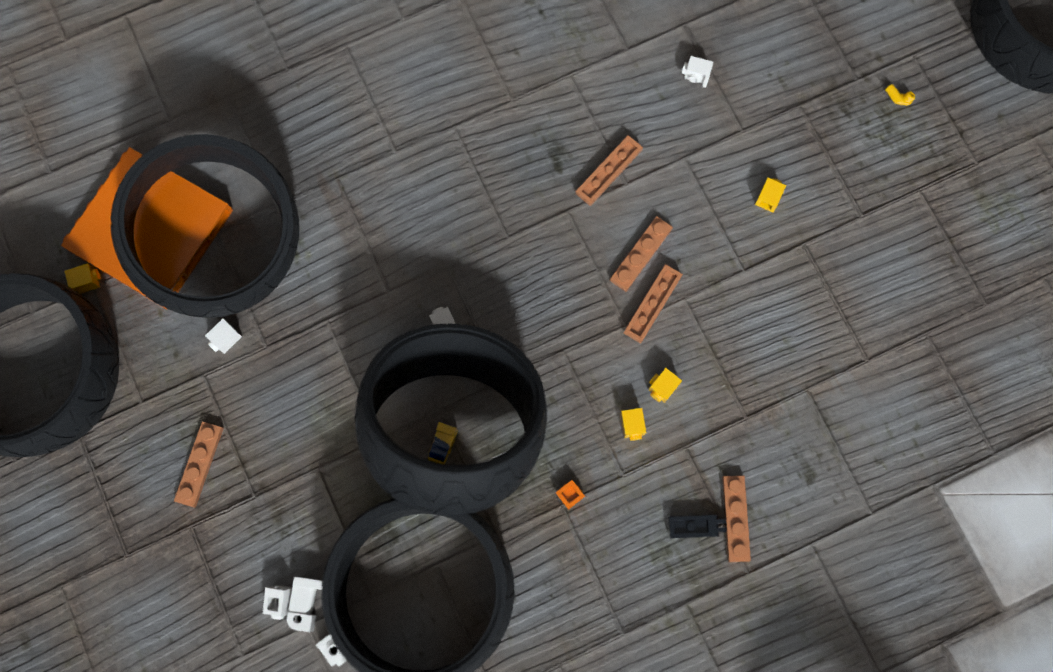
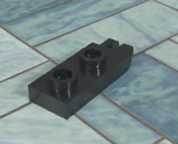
M718 515L668 517L670 539L719 537V532H727V528L718 527V524L727 523L726 519H718Z

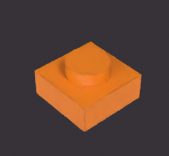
M573 480L556 492V495L568 510L585 497Z

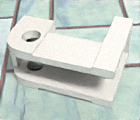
M294 577L287 614V623L291 629L305 632L314 631L317 615H312L316 589H322V580ZM299 615L302 617L301 622L298 621Z

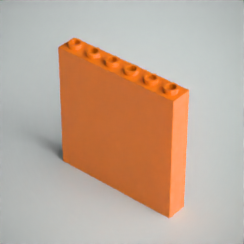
M129 147L121 155L116 167L110 171L105 183L98 188L96 196L87 204L82 216L75 221V226L71 232L64 237L61 246L146 297L145 294L136 288L121 267L111 236L110 217L116 191L128 170L142 157L141 153ZM170 171L151 186L143 197L134 222L135 249L146 273L159 284L179 292L233 212V209L226 202L174 172Z

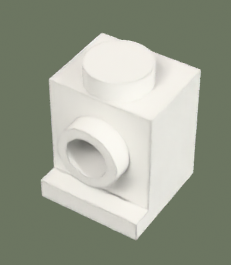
M691 56L689 63H684L682 74H685V79L693 83H703L702 87L706 88L713 62Z
M281 585L265 587L263 614L271 615L272 619H284V616L288 614L293 587Z
M330 635L316 644L331 666L337 664L339 667L346 662L345 657L341 655L339 650L336 655L331 653V648L336 646Z

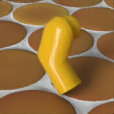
M893 84L885 89L895 104L907 106L915 100L913 92L899 93Z

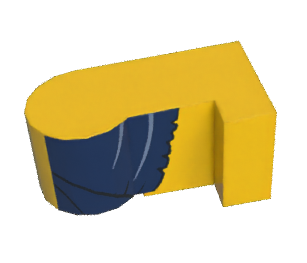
M438 422L428 460L445 464L458 430L455 427Z

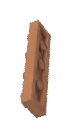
M628 135L576 190V195L591 206L638 156L643 147Z
M656 216L610 278V281L627 292L673 227Z
M666 264L664 265L625 329V335L639 343L643 342L681 279L682 273Z
M202 421L174 502L196 508L224 428Z
M723 476L728 562H750L745 476Z

